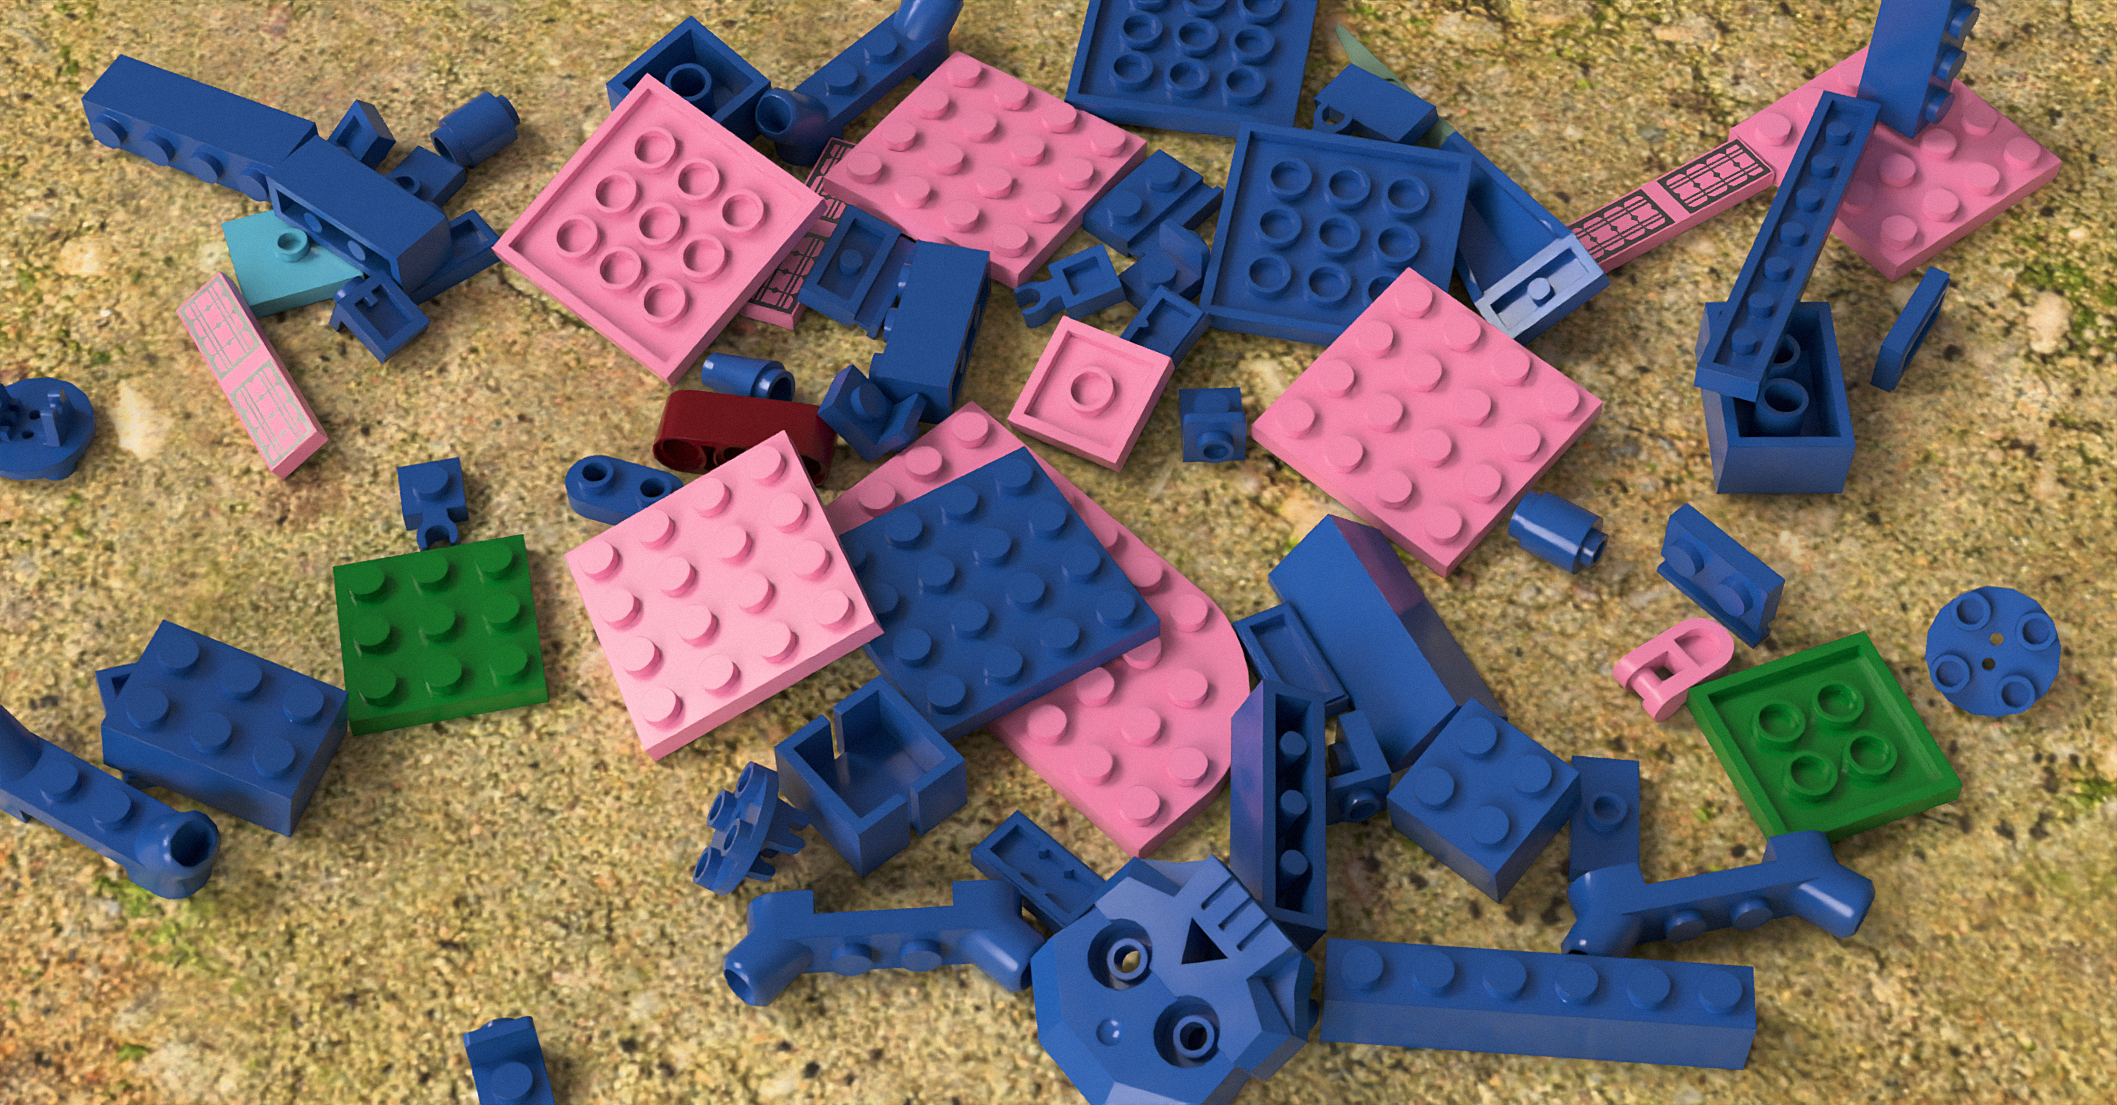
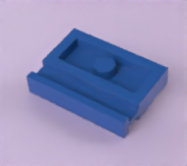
M1158 149L1083 213V230L1126 258L1132 255L1140 260L1159 246V229L1162 222L1172 218L1185 229L1194 231L1221 208L1224 189L1218 185L1214 188L1209 187L1203 183L1204 177L1161 149Z
M849 204L803 283L796 301L849 328L853 323L867 330L866 336L874 340L886 319L888 309L893 307L898 297V284L902 266L904 263H913L920 240L918 239L916 243L911 242L900 236L902 230Z
M1684 504L1669 516L1661 556L1665 560L1658 566L1657 573L1749 647L1754 649L1771 633L1768 623L1775 618L1785 579L1690 504Z

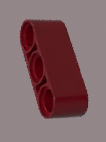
M678 390L672 392L667 397L652 452L657 461L671 470L705 475L785 430L793 440L816 487L828 480L839 434L817 414L820 408L817 405L699 390Z

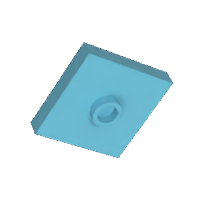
M274 210L221 223L242 296L256 319L331 299L348 281L356 276H361L365 281L362 271L307 237L306 233L301 229L293 228L276 217Z

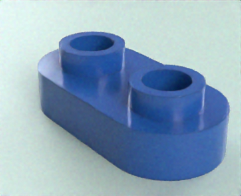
M605 455L588 456L577 461L569 469L565 478V486L571 508L584 518L613 526L684 487L682 481L671 473ZM650 494L660 495L658 497L653 498L647 497Z

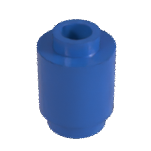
M484 91L439 120V128L431 132L430 137L441 157L462 167L468 166L470 169H473L518 139L516 126L520 124V118L506 97L503 95L495 97L490 92Z
M1533 490L1528 491L1519 502L1508 528V535L1519 540V547L1573 575L1577 574L1583 566L1592 569L1597 564L1606 548L1609 537L1608 534L1602 532V517L1549 491L1542 495Z

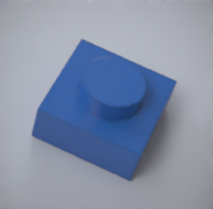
M357 99L327 139L329 143L337 148L345 147L350 150L361 163L374 171L396 143L395 138L375 105Z

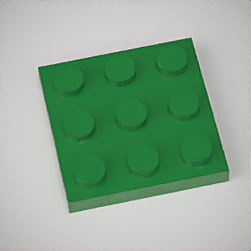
M523 534L333 566L345 690L349 692L348 719L353 737L549 702L528 554Z
M1865 631L1689 688L1685 704L1767 842L1769 837L1816 830L1824 832L1829 837L1830 843L1955 801L1960 795L1963 787L1962 782Z

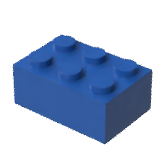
M1726 302L1705 303L1695 347L1697 365ZM1800 302L1756 403L1736 397L1723 396L1717 392L1701 388L1716 494L1842 493L1856 445L1829 302Z
M163 619L101 723L104 765L124 773L128 772L157 786L291 837L347 733L349 692Z

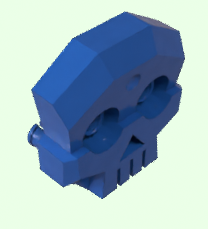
M1212 853L1205 860L1184 863L1143 859L1134 856L1095 891L1094 904L1097 908L1053 935L1030 958L1039 1043L1090 1105H1229L1251 1077L1267 1081L1308 1043V1031L1317 1023L1319 1016L1318 1003L1315 999L1312 1000L1310 998L1316 964L1233 871ZM1210 939L1228 959L1205 961ZM1133 951H1139L1141 961L1137 969L1130 973H1124L1122 963L1126 955ZM1197 1028H1205L1207 1031V1041L1204 1046L1198 1050H1190L1188 1047L1189 1035Z

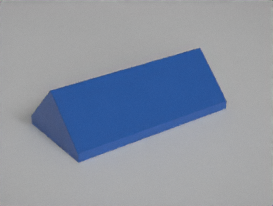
M1328 513L1268 574V583L1282 604L1288 601L1291 603L1349 697L1348 706L1351 711L1364 710L1392 774L1412 766L1470 697L1508 722L1507 715L1380 529Z

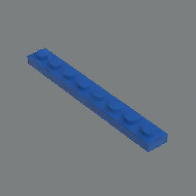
M1823 91L1696 368L1695 387L1714 391L1723 396L1736 397L1756 403L1877 126L1881 109L1880 103Z

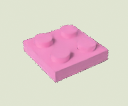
M1063 316L1007 420L1015 431L1120 473L1166 387L1175 366L1172 359L1168 356Z

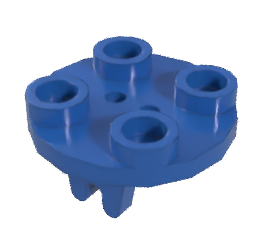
M50 377L24 379L5 387L0 383V476L16 481L42 478L60 481L72 475L77 469V460L85 454L95 437L97 418L87 395L70 382Z
M1986 585L1961 592L1939 610L1928 630L1925 659L1932 683L1949 702L1971 714L2001 717L2025 712L2032 707L2033 703L2046 694L2058 674L2061 644L2054 621L2035 599L2014 588ZM2000 633L2003 636V642L1998 645L1993 644L1990 640L1991 635ZM1985 658H1992L1995 661V666L1992 669H1985L1982 666Z
M750 761L743 769L735 791L732 793L722 789L717 794L707 817V826L715 829L710 846L705 848L696 864L693 873V883L716 894L725 896L734 891L744 877L766 882L775 875V867L768 862H764L760 856L772 859L780 851L795 855L804 848L805 842L803 838L791 833L789 828L795 831H802L810 824V818L805 813L778 798L780 785L778 772Z

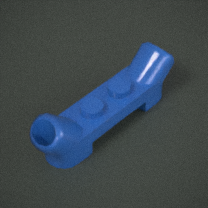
M902 0L897 11L795 89L788 90L776 87L766 90L759 97L754 107V123L757 130L766 139L775 142L777 155L784 162L802 167L815 165L830 138L844 140L843 127L910 75L923 82L949 58V33L964 6V1Z
M0 704V809L26 824L34 817L122 865L125 867L131 882L157 896L166 899H182L195 894L207 883L211 876L212 864L221 846V836L217 825L208 815L197 810L179 812L30 732Z
M1816 830L1769 837L1760 864L1645 885L1637 861L1590 871L1570 884L1567 890V897L1576 922L1561 943V954L1627 958L1633 947L1638 944L1665 939L1675 943L1686 942L1697 938L1704 932L1734 927L1738 930H1750L1764 925L1769 920L1794 915L1843 939L1856 934L1875 898L1876 891L1872 880L1838 863L1829 837L1824 832Z
M1001 880L952 882L953 906L816 913L813 890L780 891L756 897L748 904L747 935L724 956L723 975L728 986L741 1000L750 1006L763 1007L771 1004L789 985L804 973L835 972L844 976H856L873 969L905 968L914 972H926L942 965L973 964L1008 992L1026 990L1033 985L1030 958L1047 942V938L1023 920L1020 890L1013 884Z

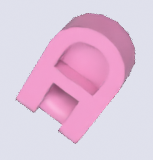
M1690 618L1676 624L1625 655L1614 667L1612 676L1625 690H1635L1644 699L1642 708L1654 721L1662 722L1671 717L1686 702L1689 688L1722 678L1727 674L1734 653L1733 638L1726 628L1715 621L1705 618ZM1662 666H1665L1673 674V676L1665 681H1662L1654 673V671Z

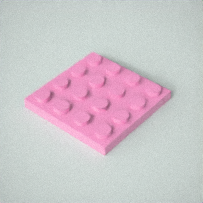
M1870 45L1731 128L1728 141L1736 137L1740 138L1775 171L1773 184L1779 188L1823 91L1856 98ZM1957 78L1953 79L1950 92L1955 95V98L1947 115L1936 125L1930 122L1913 139L1908 138L1878 120L1831 229L1834 235L1892 283L2056 178L2062 163L2061 159Z
M956 50L823 176V186L825 193L902 230L901 233L915 240L919 239L921 241L990 251L991 278L1015 289L1019 285L1026 283L1083 224V213L1128 176L1146 158L1147 140L1084 110L1075 109L1072 105L1065 103L1057 97Z
M647 73L496 242L492 249L499 259L673 388L825 213L828 207L823 197Z
M1408 267L1251 425V438L1371 526L1380 529L1386 537L1446 579L1601 415L1603 401Z
M785 430L564 554L642 746L655 762L884 633L793 440Z

